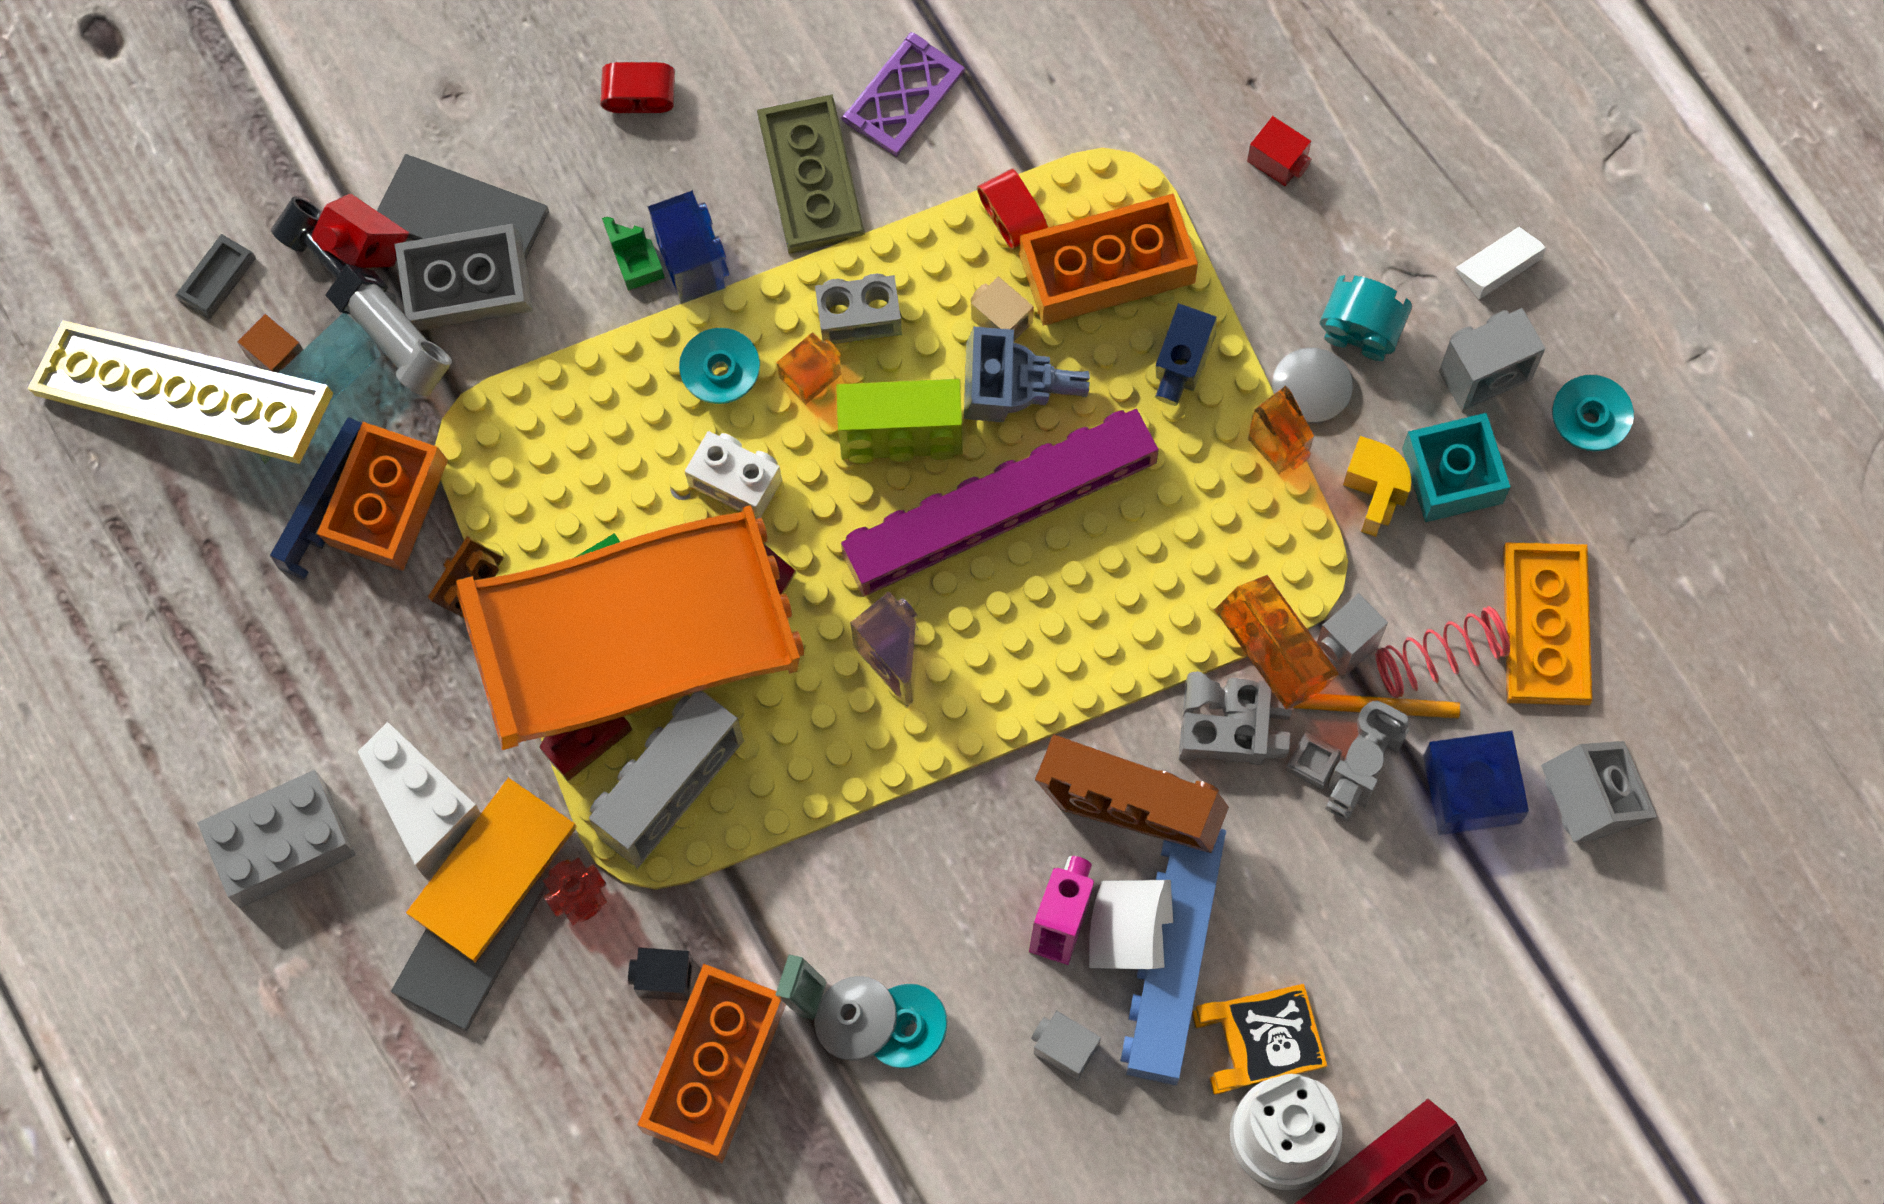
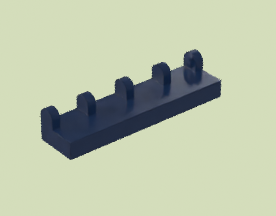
M350 417L346 419L273 548L270 557L278 569L300 579H306L309 572L298 564L309 544L323 548L326 543L316 532L322 523L362 425L361 422Z

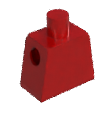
M348 194L326 204L311 237L322 250L329 251L346 264L363 268L393 267L397 261L395 244L406 242L409 232L353 194Z

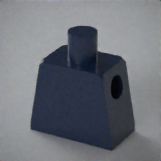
M1178 303L1156 363V378L1161 380L1155 395L1156 399L1166 404L1177 406L1184 388L1194 391L1216 337V316ZM1178 360H1184L1188 363L1184 365H1178L1174 362Z

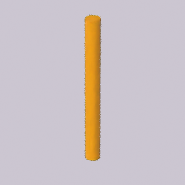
M1293 692L1292 708L1360 713L1362 708L1368 703L1380 701L1407 716L1456 719L1460 717V702Z

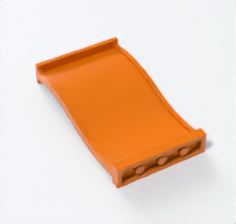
M751 505L743 507V510L739 513L716 516L668 527L547 566L481 580H474L473 576L456 580L457 596L501 749L506 750L517 747L522 741L552 736L620 718L726 683L788 670L789 674L797 672L800 656H804L803 643L799 632L791 631L787 619L792 617L791 606L786 593L779 594L775 580L780 579L777 562L773 555L767 557L763 544L767 542L766 528L762 518L755 519Z

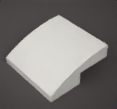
M1171 880L1101 881L1091 920L1089 968H1165L1162 924L1173 923Z

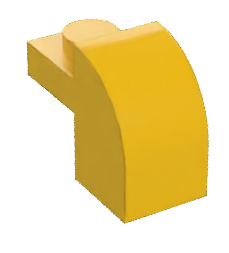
M1360 436L1343 483V486L1373 496L1361 532L1376 537L1381 524L1389 526L1396 504L1405 506L1411 489L1410 469L1402 455L1384 443Z

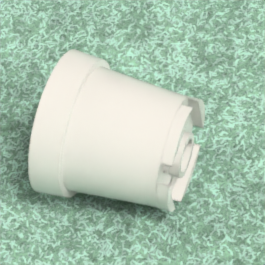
M1285 1074L1259 1083L1241 1098L1233 1112L1230 1123V1141L1233 1153L1243 1170L1254 1180L1267 1187L1278 1190H1297L1318 1182L1335 1164L1342 1144V1123L1334 1096L1324 1084L1298 1074ZM1297 1094L1306 1097V1099H1299ZM1265 1107H1271L1274 1110V1114L1266 1116L1263 1110ZM1322 1124L1325 1127V1132L1317 1133L1315 1125ZM1287 1140L1291 1143L1292 1147L1290 1150H1284L1281 1143Z

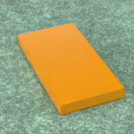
M1505 542L1503 546L1505 627L1511 648L1509 655L1506 656L1507 703L1590 706L1592 703L1587 545Z
M508 777L406 911V914L476 963L577 828L576 824Z

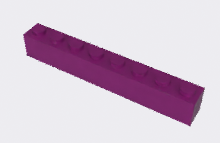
M1137 408L1127 413L1124 410L1114 412L1106 417L1102 424L1094 428H1079L1067 436V440L1054 446L1051 443L1041 445L1034 449L1029 457L1021 461H1006L997 466L993 471L994 473L981 479L979 477L968 478L961 482L956 490L943 496L941 493L933 494L925 498L919 507L908 512L904 510L895 511L883 519V523L875 527L855 529L846 536V540L841 541L842 555L862 596L865 597L1157 464L1159 449Z

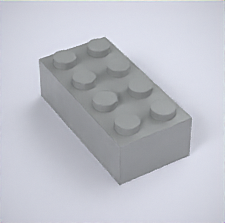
M703 691L695 692L691 697L685 695L681 698L672 711L674 717L664 729L658 727L649 736L645 743L647 749L637 761L632 759L622 768L617 778L619 780L618 784L610 793L603 792L590 808L592 814L589 820L598 838L637 869L744 742L738 718Z

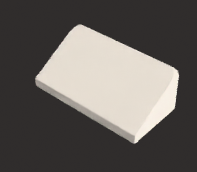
M1518 227L1457 266L1455 271L1479 300L1540 261L1546 248L1540 241Z

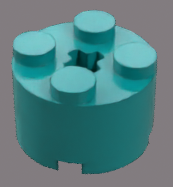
M1345 275L1339 276L1320 319V326L1326 331L1324 340L1341 348H1345L1347 343L1362 348L1361 353L1365 357L1375 361H1384L1386 354L1395 352L1413 305L1407 298L1404 304L1395 299L1397 294L1395 289L1376 280L1354 275L1352 282H1345Z

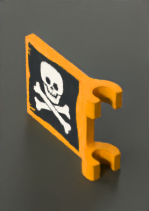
M1304 984L1223 1002L1205 1003L1197 1005L1195 1007L1196 1010L1192 1011L1195 1028H1202L1221 1022L1233 1063V1069L1214 1072V1076L1209 1078L1213 1095L1261 1083L1270 1078L1285 1074H1300L1327 1067Z

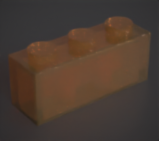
M1268 575L1237 586L1214 609L1286 710L1316 697L1339 675L1336 668Z

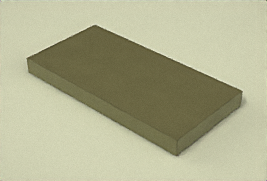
M833 94L758 109V120L788 254L835 245L853 237L865 235Z

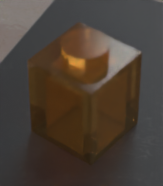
M813 332L776 362L779 378L805 405L841 376L840 352L828 339L821 341Z

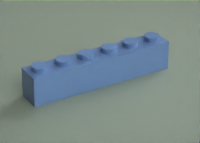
M1220 829L1212 853L1166 840L1163 841L1161 856L1169 857L1166 873L1157 871L1156 880H1171L1173 923L1162 924L1165 968L1138 969L1137 978L1145 981L1142 996L1133 994L1128 1020L1137 1022L1134 1037L1125 1036L1120 1060L1121 1062L1128 1063L1126 1075L1177 1085L1179 1081L1226 830Z

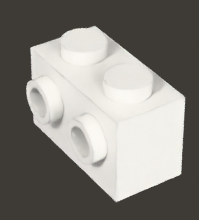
M710 431L705 435L684 471L688 486L740 512L743 510V507L751 505L755 519L761 518L782 482L780 466L777 465L778 462L772 456L762 451H756L754 454L742 448V444L736 438L725 433H721L718 436Z

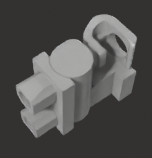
M1202 672L1189 673L1185 683L1178 760L1195 761L1196 758L1262 765L1265 758H1286L1290 747V732L1268 730L1269 718L1290 720L1293 695L1271 690L1272 682L1259 681L1258 683L1246 679L1230 678L1225 687H1220V683L1212 681ZM1209 703V709H1222L1224 716L1195 714L1193 711Z
M1372 701L1362 708L1357 719L1359 734L1351 744L1345 760L1342 761L1340 759L1328 785V788L1333 790L1325 808L1327 811L1348 821L1356 804L1365 808L1377 784V777L1384 762L1383 755L1387 747L1398 753L1409 732V729H1407L1408 716L1380 701Z

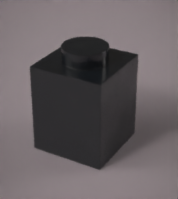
M638 947L637 960L630 959L628 985H634V991L638 998L688 1001L693 958L690 951Z

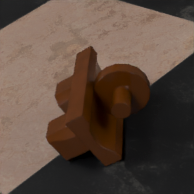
M467 536L454 557H447L443 563L446 569L428 595V598L431 602L464 618L457 596L456 580L472 576L474 580L495 577L499 571L498 566L504 557L501 553Z

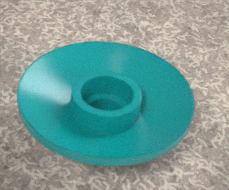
M712 328L697 334L686 344L680 357L679 370L683 384L693 396L707 403L726 404L742 398L753 388L759 376L760 360L754 344L744 334L729 328ZM718 367L728 369V372L723 376H716L714 374V370Z
M1582 375L1565 383L1557 392L1552 406V418L1555 428L1565 441L1576 448L1596 452L1611 449L1626 438L1633 424L1634 409L1627 392L1615 381L1600 375ZM1587 413L1593 414L1597 422L1589 423L1584 419L1583 415Z
M900 984L888 989L897 1009V1021L894 1032L888 1043L874 1055L886 1065L906 1069L927 1062L937 1053L946 1037L948 1018L942 1001L931 990L918 984ZM910 1024H916L917 1029L915 1033L907 1037L905 1034L906 1028Z

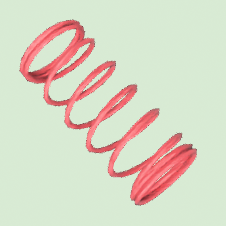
M1487 606V608H1483L1481 618L1475 614L1468 613L1464 620V630L1456 623L1448 621L1444 627L1443 638L1434 630L1427 629L1423 637V647L1415 639L1407 637L1403 643V655L1391 645L1377 649L1375 654L1377 667L1382 681L1391 696L1397 699L1402 697L1404 685L1397 664L1388 649L1393 650L1405 665L1412 688L1418 691L1416 678L1407 660L1406 647L1408 641L1415 643L1425 656L1433 681L1438 683L1439 677L1427 650V635L1429 633L1434 634L1445 647L1453 672L1459 675L1458 664L1448 646L1447 629L1449 625L1456 627L1463 635L1471 660L1475 666L1479 667V657L1468 636L1467 623L1470 617L1475 618L1484 628L1494 657L1499 659L1500 656H1508L1511 651L1510 640L1506 627L1497 611ZM1489 615L1497 627V630L1502 641L1503 649L1501 648L1493 633L1489 620ZM1387 665H1388V667H1389V669H1390V671H1391V674H1392V676H1393L1395 686L1393 685V683H1392V681H1391V679H1390V676H1389V674H1388Z

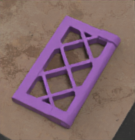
M910 32L841 119L846 125L897 157L965 72V67L930 45L929 42L917 34ZM911 49L922 56L923 62L900 65ZM941 68L947 74L938 85L932 86L929 69ZM924 70L927 87L905 90L902 73ZM891 74H898L899 91L877 93ZM929 94L916 113L909 114L906 97ZM902 98L905 115L882 118L879 101ZM869 102H875L878 119L865 120L859 114ZM906 122V125L895 139L884 132V125Z

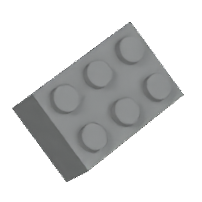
M513 223L395 244L405 316L418 331L533 311L522 234Z
M315 770L197 822L227 897L239 908L356 856L328 788Z

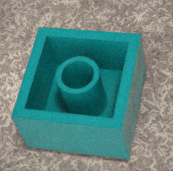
M1487 413L1408 431L1402 451L1410 469L1411 480L1425 523L1504 503L1511 486Z

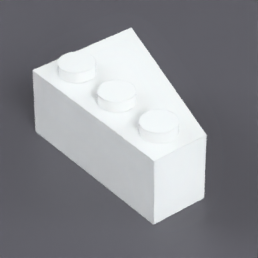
M387 722L358 751V754L415 866L425 876L463 838L481 812L475 803Z

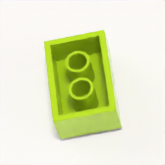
M960 379L836 384L838 435L842 460L849 459L853 463H868L873 461V458H890L893 461L904 462L912 460L914 456H930L936 460H946L953 458L955 455L963 454Z

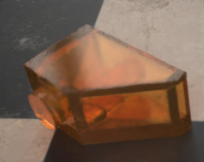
M1285 385L1254 409L1248 440L1279 475L1289 467L1295 470L1304 464L1311 456L1310 450L1314 435L1292 392Z

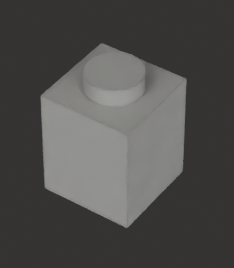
M1056 1010L1051 1020L1043 1017L1031 1039L1037 1042L1034 1046V1055L1078 1081L1099 1047L1101 1037Z

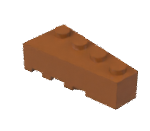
M1055 734L1051 738L1035 777V781L1061 811L1208 853H1212L1229 806L1219 794V789L1203 781L1192 783L1180 779L1172 773L1162 770L1157 771Z

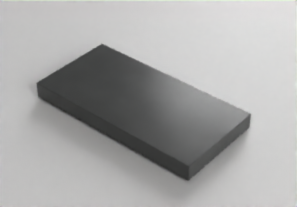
M408 154L404 155L377 209L379 213L408 231L409 235L407 238L413 240L513 223L522 234L525 260L549 213L548 206Z
M541 876L476 963L428 929H425L391 992L467 1032L545 892L549 881Z

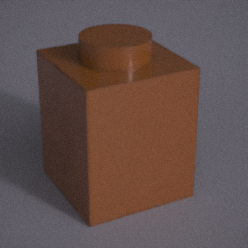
M266 314L237 341L245 356L257 367L291 377L296 376L300 372L304 361L308 358L300 342Z

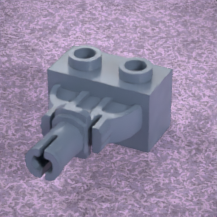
M974 326L966 343L964 419L1004 422L1008 413L1021 411L1031 404L1046 405L1051 393L1087 397L1090 382H1086V380L1090 379L1089 371L1080 372L1054 369V366L1049 364L1050 357L1036 356L1025 346L1014 343V330Z

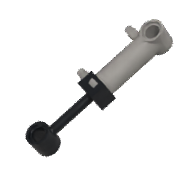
M292 197L271 228L274 237L292 250L304 252L308 247L336 279L325 296L340 313L352 315L398 368L395 372L396 377L405 387L419 395L429 396L452 364L449 355L439 346L424 338L395 305V294L387 291L388 286L374 270L350 264L344 265L338 257L329 251L322 250L312 240L311 235L322 211L303 198Z

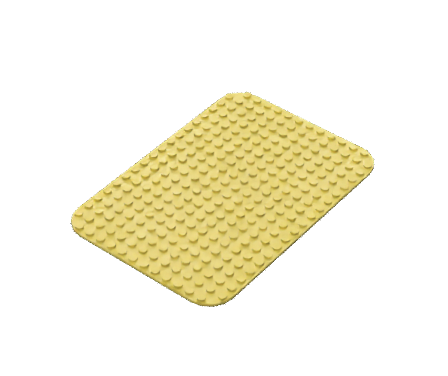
M1097 148L1072 153L1020 173L1019 176L1041 209L1048 228L1174 193L1198 262L1195 284L1043 326L1020 258V246L1011 249L1007 245L982 205L976 190L866 232L865 235L845 240L488 377L460 394L442 418L435 446L448 459L441 482L463 539L465 540L469 536L482 545L501 553L504 557L498 566L499 571L495 577L572 559L613 533L622 542L688 522L739 513L740 511L688 486L684 471L708 431L718 436L721 433L728 434L736 438L742 444V448L754 454L756 451L765 452L772 456L778 462L777 465L780 466L782 482L761 518L767 532V542L764 544L796 570L795 576L784 593H786L791 606L792 617L787 618L791 631L799 632L804 648V656H800L797 672L789 674L788 670L702 690L738 718L744 742L638 869L598 838L589 820L592 814L590 808L603 792L610 793L618 784L619 780L617 778L622 768L632 759L637 761L647 749L645 743L649 736L658 727L663 729L674 717L672 715L674 707L684 696L624 716L633 730L568 782L551 763L571 818L577 826L578 836L598 867L624 884L655 890L693 882L1051 737L1053 734L1056 735L1186 682L1187 676L1191 672L1198 671L1206 674L1298 637L1327 618L1343 593L1348 566V558L1341 531L1295 435L1274 397L1267 377L1177 191L1157 166L1132 152ZM876 273L884 274L885 276L895 275L902 335L823 345L815 291L816 285H823L824 282L831 279H843L845 281L861 280L867 275ZM999 276L1034 306L1033 323L1014 343L1025 346L1036 356L1050 357L1049 364L1054 366V369L1080 372L1089 371L1090 379L1086 380V382H1090L1088 396L1051 393L1046 405L1031 404L1021 411L1008 413L1004 422L964 419L966 343L973 327H980L971 320V298L975 291L985 283L990 285ZM879 299L869 303V306L875 309L883 308L887 305V302ZM1178 303L1216 316L1217 323L1216 337L1194 391L1184 388L1178 405L1173 406L1155 398L1161 382L1160 379L1156 378V363ZM835 305L829 311L834 314H841L848 308L844 305ZM712 328H729L744 334L754 344L760 360L759 376L753 388L742 398L726 404L707 403L693 396L683 384L679 370L680 357L686 344L697 334ZM1178 360L1174 363L1178 365H1184L1188 362L1184 360ZM718 367L714 370L716 376H723L728 372V369L725 367ZM960 379L963 454L955 455L953 458L946 460H936L930 456H914L912 460L904 462L893 461L890 458H873V461L868 463H853L849 459L842 460L838 435L836 384ZM1137 408L1159 449L1157 464L865 597L862 596L842 555L841 541L846 540V536L850 532L861 527H868V529L883 523V519L895 511L904 510L908 512L917 508L925 498L933 494L941 493L942 496L956 490L957 486L968 478L979 477L981 479L994 473L993 471L997 466L1006 461H1021L1029 457L1031 452L1041 445L1051 443L1054 446L1067 440V436L1079 428H1094L1102 424L1104 419L1114 412L1124 410L1127 413ZM670 487L679 496H686L690 492V498L686 500L676 499L671 494Z

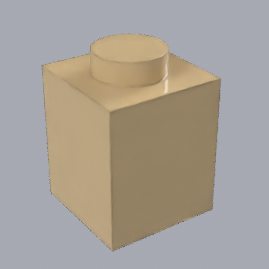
M999 276L990 285L986 283L981 285L971 298V320L980 327L1014 330V341L1033 323L1034 306Z

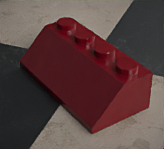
M1426 1099L1294 1204H1459L1486 1183L1488 1179L1458 1123L1430 1099Z

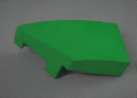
M608 216L602 218L628 291L665 278L652 240L646 238L644 228L634 225L631 229L616 224L614 218Z

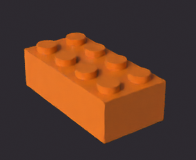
M1174 193L1020 236V258L1043 326L1195 284L1198 262Z
M703 964L637 1124L642 1133L723 1164L786 1007V1004L775 995V990Z

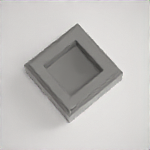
M1305 731L1285 770L1323 789L1343 750Z

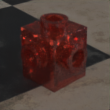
M579 857L572 862L570 859L561 861L548 872L549 877L543 880L550 891L543 898L556 917L564 913L572 926L579 921L584 922L594 917L602 909L601 906L607 903L601 891V888L607 885L594 864L586 868ZM580 882L579 888L575 892H567L568 889Z

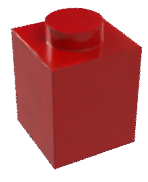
M1272 116L1250 143L1247 162L1286 187L1293 176L1300 178L1310 165L1312 158L1308 155L1311 140Z

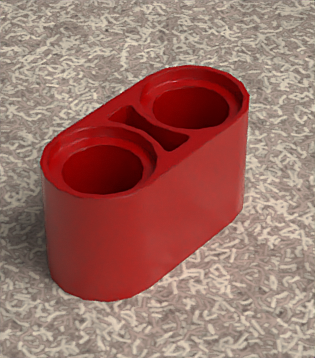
M614 62L606 64L602 67L600 106L602 109L612 113L668 112L674 107L675 69L671 65L661 62Z
M1013 168L977 186V193L982 205L1011 249L1020 246L1021 235L1048 228L1041 209L1019 174Z

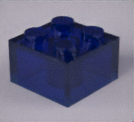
M692 190L647 206L656 243L680 304L725 289L724 277L730 275L725 261L726 254L719 236L715 237L711 226L713 222L706 203L698 204Z
M1513 730L1429 742L1423 758L1438 835L1522 823L1529 812Z

